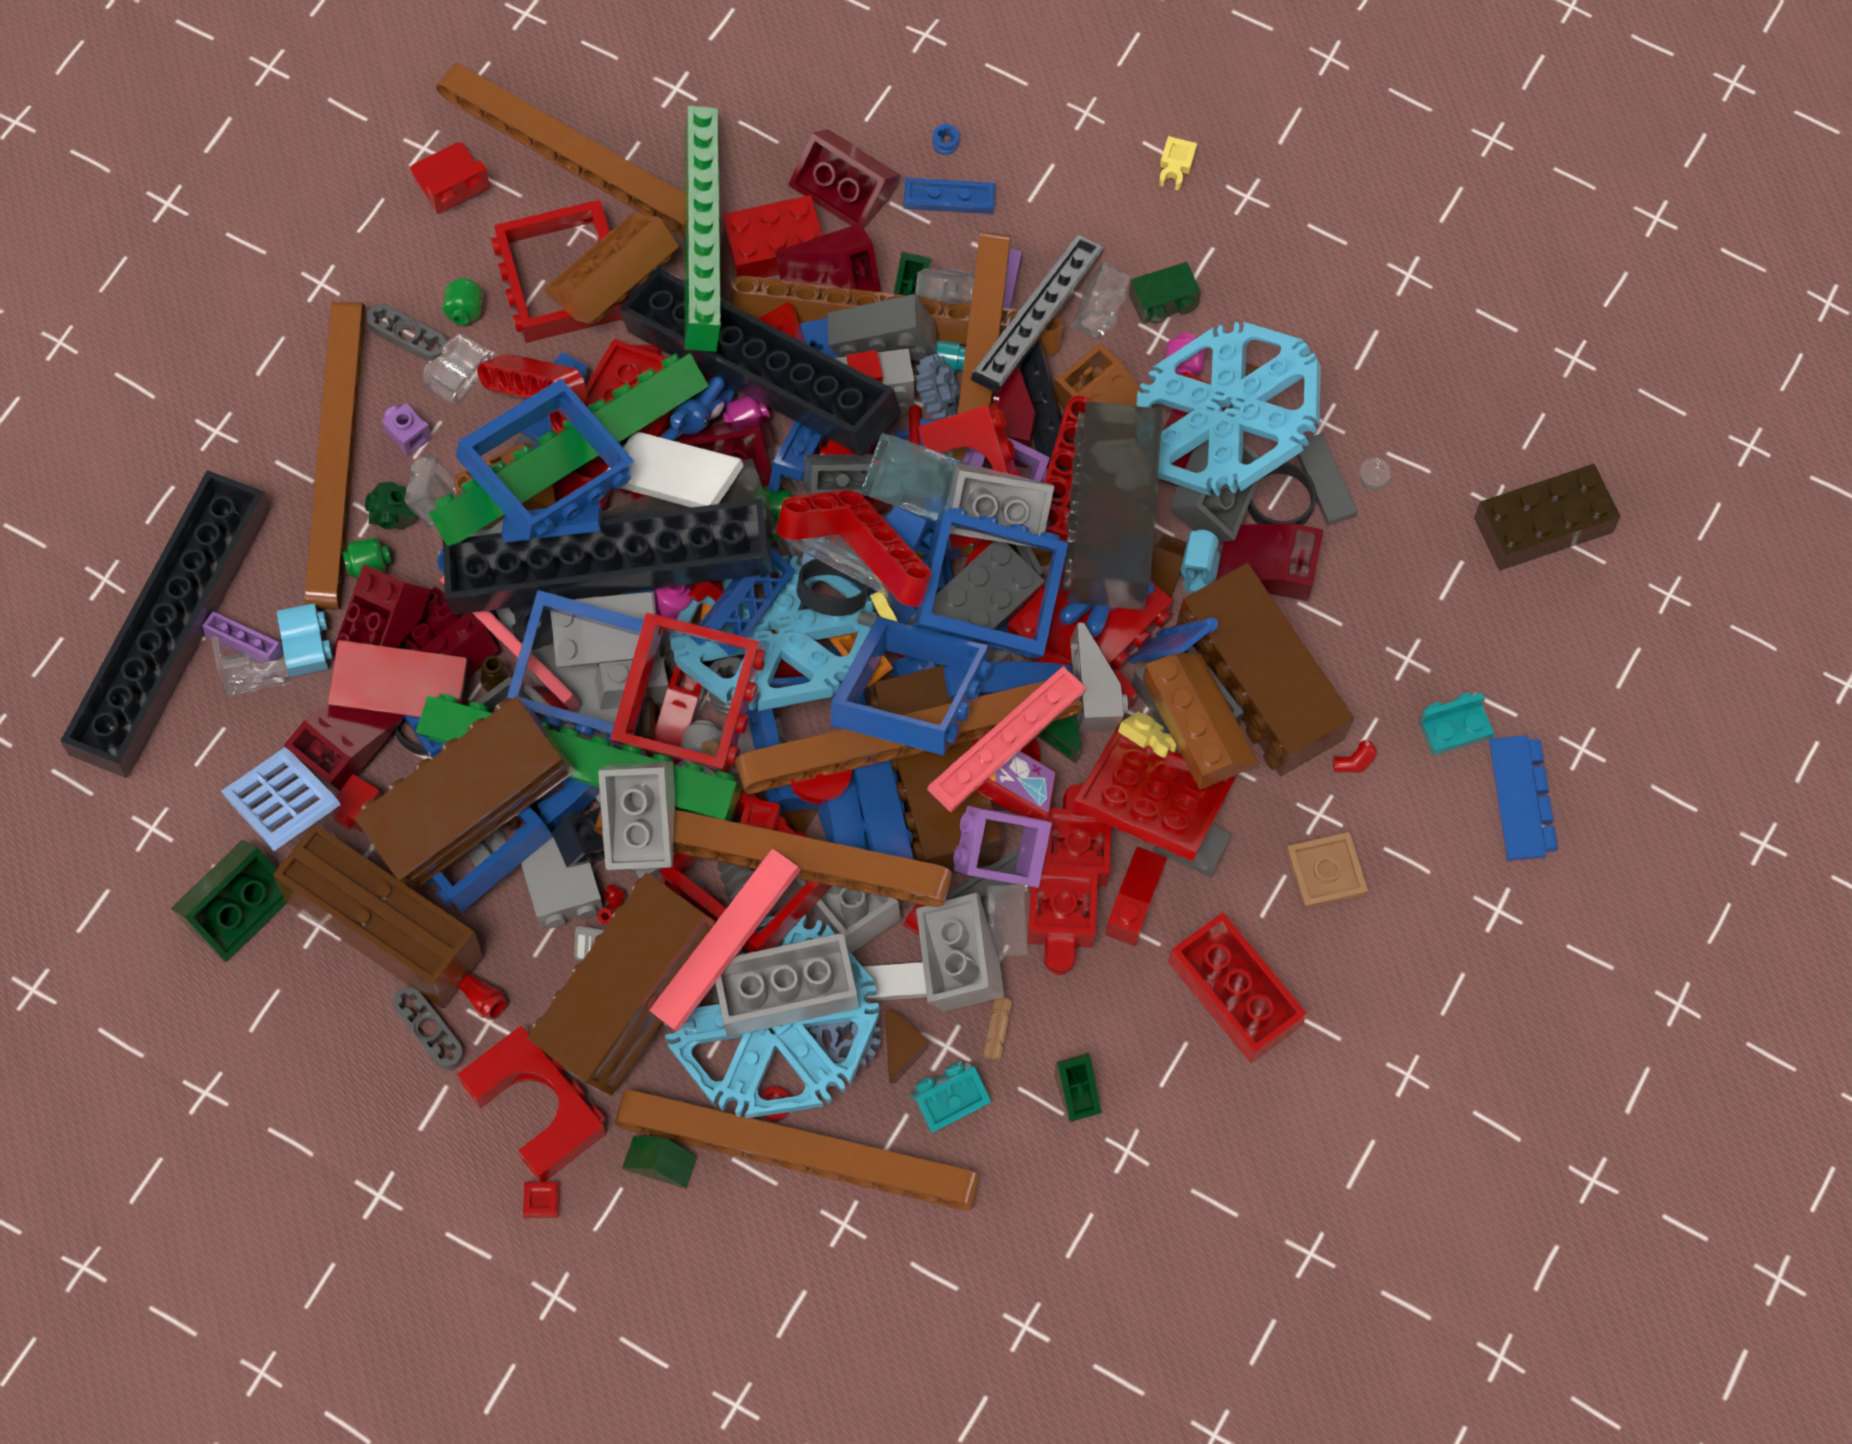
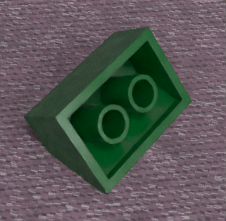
M241 840L170 909L192 933L226 962L287 902L273 877L277 869L257 847Z

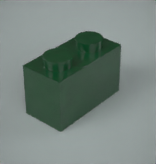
M1186 261L1131 279L1128 295L1143 325L1149 322H1161L1167 316L1177 313L1185 314L1191 312L1199 305L1201 290Z

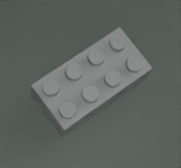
M844 933L735 956L715 982L727 1037L860 1008Z

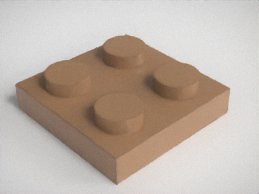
M1350 832L1287 846L1286 853L1304 910L1367 896L1368 889Z

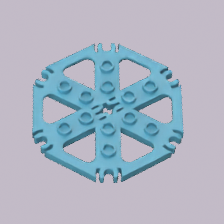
M1235 322L1234 330L1231 333L1227 334L1223 325H1219L1217 332L1213 327L1153 366L1155 371H1149L1148 374L1154 383L1151 385L1142 383L1140 387L1144 393L1137 392L1134 450L1141 462L1146 461L1143 464L1147 471L1153 477L1211 496L1210 491L1212 487L1216 496H1218L1224 484H1228L1232 493H1236L1238 487L1242 491L1304 451L1302 446H1308L1309 442L1306 436L1302 434L1306 431L1316 433L1317 429L1314 423L1320 426L1321 365L1316 355L1311 353L1307 343H1304L1303 339L1243 322L1244 327L1242 331L1239 323ZM1256 339L1281 347V352L1278 356L1245 377L1246 346L1250 340ZM1205 348L1213 350L1211 385L1175 373L1176 367L1179 364L1188 360L1200 350ZM1300 379H1305L1304 403L1299 409L1289 410L1266 402ZM1159 403L1189 413L1158 434L1149 433L1150 408L1153 404ZM1232 404L1233 408H1226L1224 412L1222 411L1221 407H1229ZM1243 431L1278 442L1274 449L1251 464H1242ZM1209 439L1208 466L1204 471L1194 473L1171 465V463Z
M789 555L783 556L782 558L795 572L746 637L760 641L765 646L764 651H766L765 666L762 671L758 670L755 683H758L757 695L753 703L749 702V710L756 708L757 701L758 711L833 697V693H836L840 686L839 681H843L871 627L857 623L859 613L863 611L877 616L876 612L873 613V603L870 601V597L867 596L866 603L862 609L845 616H830L811 609L803 610L804 604L798 598L796 591L799 571L802 566L798 565V556H794L790 562ZM772 563L773 572L778 573L780 578L783 573ZM817 575L804 581L810 589L818 581H824L842 593L846 598L861 593L859 589L848 581L835 575ZM733 579L722 580L724 590ZM708 595L700 602L692 599L689 607L680 612L677 620L691 623L701 603L709 604L712 607L716 601ZM739 604L740 619H749L748 605ZM723 625L720 629L722 632L734 634L732 625ZM770 630H776L777 634H772ZM671 631L670 645L671 650L674 651V661L677 667L728 705L729 699L731 697L733 699L743 660L736 675L728 679L721 678L701 662L745 654L746 650L738 648L735 653L729 656L716 642L707 640L698 645L690 635ZM858 633L851 652L843 657L834 655L815 641ZM781 659L811 680L807 683L788 687H770Z
M805 915L797 923V926L784 937L785 940L782 946L835 935V933L826 925V929L821 935L823 929L822 921L820 920L816 922V926L813 929H805L804 925L807 920ZM775 916L765 917L755 931L760 933ZM740 949L736 956L744 954L743 951ZM848 950L859 1009L781 1025L782 1027H771L775 1033L774 1035L767 1028L727 1037L720 1004L696 1007L678 1032L665 1035L666 1042L671 1043L667 1044V1046L714 1106L720 1095H722L719 1100L720 1110L724 1111L728 1102L736 1101L738 1106L735 1113L738 1117L744 1113L745 1105H749L748 1110L744 1114L745 1118L824 1107L816 1095L821 1094L822 1099L830 1103L832 1099L827 1093V1089L830 1086H837L842 1093L846 1091L844 1082L839 1077L844 1078L849 1086L851 1085L879 1019L878 1003L868 1004L865 1002L868 996L877 995L876 986H868L875 985V982ZM850 1021L856 1024L858 1032L846 1060L836 1064L832 1062L805 1028ZM742 1037L722 1081L716 1082L710 1079L692 1056L693 1048L698 1044ZM777 1049L804 1082L805 1089L799 1096L763 1100L758 1095V1089Z

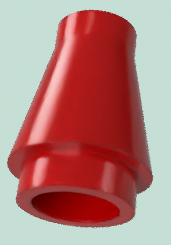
M473 974L466 975L460 981L459 990L464 993L480 1017L493 1020L506 1008L507 999L504 998V993L501 990L476 978Z

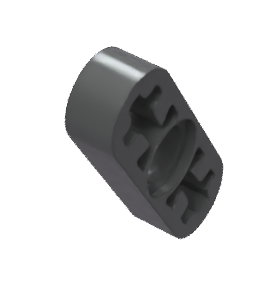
M376 305L368 311V325L371 332L429 363H438L446 358L448 346L445 337L441 333L387 305ZM385 316L387 317L388 323L381 321L377 324V318L383 319ZM405 328H412L416 331L415 336L408 340L400 338L399 334ZM438 343L439 349L433 348L431 351L428 350L427 344L434 346Z
M413 987L400 989L393 998V1006L397 1015L440 1069L445 1071L457 1069L464 1059V1052L459 1041L417 989ZM405 998L411 1001L416 999L414 1004L420 1013L416 1018L408 1007L403 1008V1000ZM426 1021L435 1022L438 1025L437 1032L430 1037L422 1036L419 1033L422 1023ZM441 1039L448 1050L451 1051L455 1048L452 1060H449L447 1057L441 1060L443 1054L437 1045Z

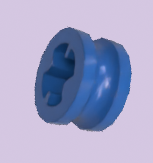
M943 124L935 128L932 141L935 151L942 155H949L958 149L959 132L954 126ZM944 136L951 137L948 143L941 142V138L944 139Z

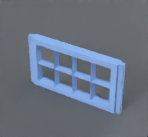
M285 747L221 791L227 801L273 851L341 805L315 775ZM286 765L288 766V768L285 769L283 772H281L271 780H267L268 777L279 771L281 768H283ZM295 776L299 777L294 782L283 788L281 791L278 792L276 790L282 785H284L286 782L294 778ZM260 783L263 784L261 787H259L258 789H256L255 791H253L251 794H249V795L246 796L245 798H243V799L241 798L242 795H244L245 793H247L248 791H250L252 788H254V787L257 786L258 784H260ZM306 786L309 787L308 790H306L304 793L293 799L291 802L287 801L290 797L301 791ZM269 794L273 795L268 800H266L265 802H263L262 804H260L252 810L251 807L253 805L258 803L260 800H262ZM316 797L320 799L301 813L297 812ZM280 804L283 805L282 808H280L278 811L267 817L265 820L261 819L264 815L275 809ZM290 815L294 817L274 832L271 830Z

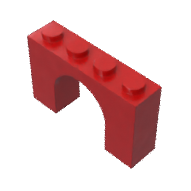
M998 404L985 405L918 426L926 457L938 456L969 447L985 455L991 463L993 470L1022 477L1021 473L1018 470L1016 471L1013 461L1015 449L1011 440L1007 439L1004 429L1007 425L1006 417L1002 409L998 408ZM949 534L953 549L987 540Z
M520 1025L456 1075L461 1086L480 1109L508 1087L523 1081L542 1083L556 1094L558 1110L552 1123L518 1150L521 1160L539 1182H546L606 1135L603 1125L606 1120L596 1106L593 1105L589 1108L582 1100L585 1094L574 1080L568 1083L562 1075L565 1071L563 1066L554 1058H548L541 1048L527 1038L531 1032L527 1033L522 1025Z

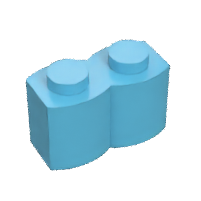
M1201 529L1191 531L1188 534L1181 566V574L1184 576L1183 588L1188 593L1198 591L1214 582L1217 577L1221 558L1218 552L1219 540L1208 530Z
M315 603L278 610V624L285 662L290 677L329 669L327 660L333 659L329 640L323 641L322 631L327 630L324 611L318 612Z

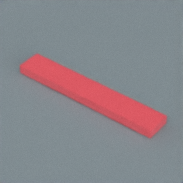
M444 576L440 579V581H441V583H442L443 585H444ZM489 611L471 613L518 659L522 643ZM531 653L527 669L569 711L575 712L581 706L578 699Z
M1063 666L928 786L927 790L952 812L1082 696L1087 688Z
M772 848L649 1011L678 1032L801 869Z

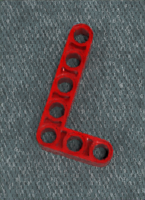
M508 353L477 365L478 378L486 389L528 399L562 378L586 407L589 406L583 377L573 367ZM559 409L549 414L551 428L556 433L564 428L562 422L567 418Z
M1076 395L1070 398L1066 405L1044 483L1054 485L1053 492L1061 496L1059 499L1052 497L1047 520L1051 521L1054 526H1046L1045 532L1060 536L1059 541L1068 543L1067 550L1101 560H1111L1117 555L1123 543V528L1115 522L1067 508L1094 414L1093 402L1084 395ZM1072 412H1079L1084 417H1077ZM1064 439H1072L1077 444H1069ZM1056 466H1065L1069 471H1061ZM1071 529H1079L1084 535H1076ZM1101 538H1109L1114 544H1106Z
M840 490L788 497L782 501L776 526V532L779 536L788 540H802L840 534L897 600L909 606H919L924 602L931 578L930 569L860 493L852 490Z

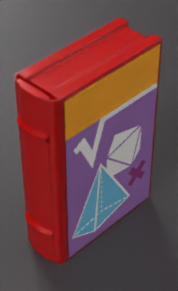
M985 731L981 738H983L988 733V731ZM975 739L973 741L972 746H974L979 740ZM1019 751L975 791L1016 815L1046 820L1050 812L1057 772Z

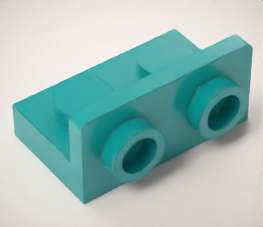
M1465 693L1455 698L1452 702L1446 704L1435 702L1425 708L1419 720V725L1432 756L1493 737L1494 731L1483 708L1485 700L1483 693L1475 695Z
M962 1061L953 1063L944 1069L945 1074L936 1079H933V1077L925 1078L914 1085L915 1090L909 1092L910 1098L916 1102L931 1133L991 1103L975 1066L969 1063L963 1064Z

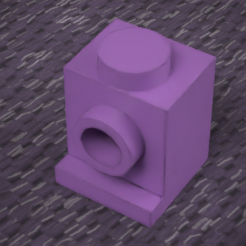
M407 403L401 407L393 405L384 413V419L381 420L384 432L407 457L432 440L429 425L422 421Z

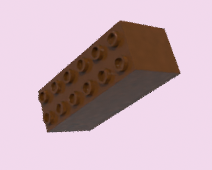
M1248 563L1183 598L1176 625L1210 617L1217 620V628L1213 632L1204 635L1192 646L1197 653L1202 654L1208 667L1243 710L1242 721L1246 725V733L1254 744H1259L1264 752V760L1271 770L1276 769L1280 777L1345 740L1354 716Z
M943 665L874 682V694L869 695L871 707L904 715L952 703L954 699L948 698L943 669L946 666ZM972 741L948 746L944 755L927 751L890 760L892 770H895L897 774V792L899 799L903 801L904 818L906 819L907 829L911 833L913 858L917 861L943 866L953 873L952 875L960 873L954 871L953 856L956 847L960 843L962 833L960 821L963 814L966 813L967 805L993 810L990 799L974 791L958 807L950 812L927 789L937 777L972 747ZM986 819L977 867L980 868L990 866L1000 860L1002 838L997 821Z
M517 696L513 699L507 698L501 701L495 707V712L486 719L480 718L474 721L468 727L466 734L459 739L453 738L441 747L442 752L432 759L422 760L414 767L415 772L405 779L400 778L391 783L387 788V793L379 799L373 798L367 801L360 808L361 812L354 817L398 881L418 890L430 881L432 877L442 872L576 771L534 711Z
M315 823L273 874L287 903L410 987L417 989L423 996L442 1009L459 989L460 981L470 974L483 958L475 932L404 883L398 881V879Z
M646 872L642 878L633 884L631 894L623 905L613 912L611 922L603 933L597 935L593 940L591 949L585 958L575 965L571 973L572 976L565 986L555 993L552 998V1004L545 1014L534 1022L532 1032L527 1038L583 1082L612 1096L664 1024L649 1009L717 921Z

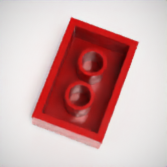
M811 195L722 214L723 233L735 277L753 276L767 278L779 275L775 251L822 236Z

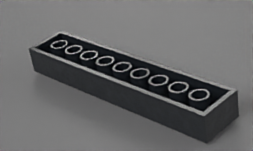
M657 268L619 308L628 333L670 355L677 353L681 357L690 353L700 371L713 378L717 376L722 377L726 385L860 456H863L901 414L893 388L720 300L721 326L716 352L685 349V281L660 268Z
M206 471L60 740L69 756L119 776L128 777L204 634L202 625L219 606L270 510L264 491L214 472Z
M763 498L601 519L600 531L538 538L530 541L504 542L502 533L467 537L461 542L449 546L442 540L445 600L454 615L534 605L538 590L572 600L773 573L769 520Z

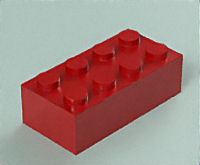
M1223 912L1171 949L1168 963L1251 1064L1303 1026L1307 1016L1305 1010Z

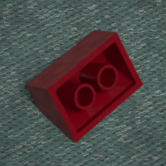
M829 129L811 134L788 186L804 196L811 195L813 202L849 225L861 223L863 228H865L888 201L900 174Z
M767 415L708 425L699 433L694 435L682 434L674 440L682 444L741 459L743 468L725 494L769 486L772 465L775 459V443Z

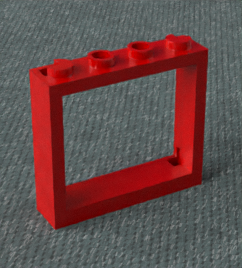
M600 199L494 225L496 237L491 238L495 256L501 255L503 263L498 264L502 282L507 280L509 282L510 288L505 289L509 307H516L517 314L512 315L516 331L523 332L525 343L623 319L619 308L629 299V295L621 302L612 304L605 310V316L595 323L576 321L565 310L529 318L508 244L590 223L593 224L596 238L599 242L610 232Z
M646 612L610 740L620 745L632 746L643 751L729 773L731 766L735 765V759L740 755V747H737L740 734H745L748 727L749 715H746L749 702L753 703L757 695L758 683H755L758 670L762 671L765 666V646L757 640ZM663 629L746 650L716 757L633 735Z
M741 791L732 822L744 811L747 798L758 799L755 795H746ZM779 814L774 831L809 838L805 833L801 831L796 833L788 827V822ZM676 853L673 856V866L662 868L659 871L661 882L717 921L727 908L683 875L698 857ZM808 881L760 933L753 932L742 949L752 953L775 948L826 894L832 885Z

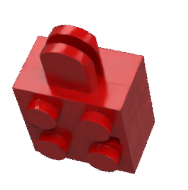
M1075 784L1068 787L1064 793L1063 809L1050 808L1049 816L1045 820L1051 822L1052 825L1042 869L1098 873L1097 886L1107 887L1110 874L1111 826L1072 809L1074 800L1083 786L1082 784Z
M1042 869L1039 888L1030 886L1027 944L1044 945V964L1046 969L1052 974L1063 975L1073 969L1076 961V947L1093 948L1096 929L1098 873Z

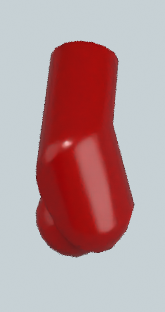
M1363 740L1358 744V748L1350 757L1334 756L1333 772L1361 773L1365 771L1376 758V747L1371 741Z
M609 884L605 888L606 891L602 893L603 899L609 902L597 914L598 920L602 924H609L613 912L623 905L626 895L624 890L617 888L614 884Z

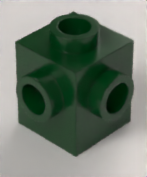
M379 482L373 491L367 494L365 500V511L369 512V524L379 525L381 528L388 530L396 528L405 530L416 517L415 488L398 486L395 482Z

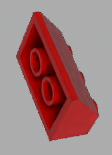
M1069 559L1063 565L1045 648L1071 661L1070 638L1077 623H1084L1086 625L1093 608L1084 613L1076 622L1069 625L1061 622L1060 612L1063 607L1083 596L1086 587L1094 578ZM1045 585L1007 624V633L1034 639Z

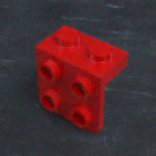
M456 142L412 164L410 167L412 176L436 214L490 188L487 168L481 160L475 162L465 145L461 142Z

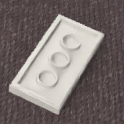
M636 431L623 447L634 460L631 479L621 488L691 508L715 505L725 495L743 468V464L739 458Z

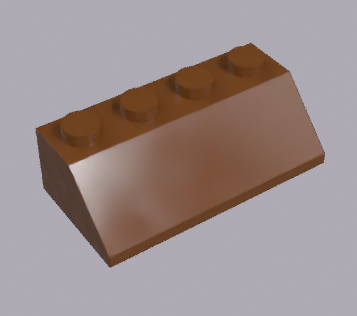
M631 213L547 285L544 291L576 321L595 323L605 316V310L612 304L624 300L628 295L627 291L635 284L637 285L647 280L651 270L657 265L659 266L669 261L672 257L671 253L679 245L660 217Z
M1201 653L1173 654L1145 666L1143 682L1199 790L1258 766V760Z

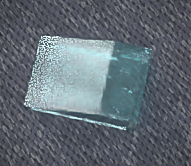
M881 433L860 494L937 520L938 514L946 510L955 463L969 464L895 436Z

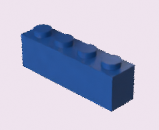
M886 761L853 769L852 774L861 810L866 850L916 860L913 858L910 847L911 833L909 829H906L903 817L904 804L899 799L897 792V774L895 770H892L891 762Z

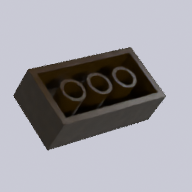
M1594 463L1480 501L1474 519L1498 570L1501 571L1614 532L1621 516Z

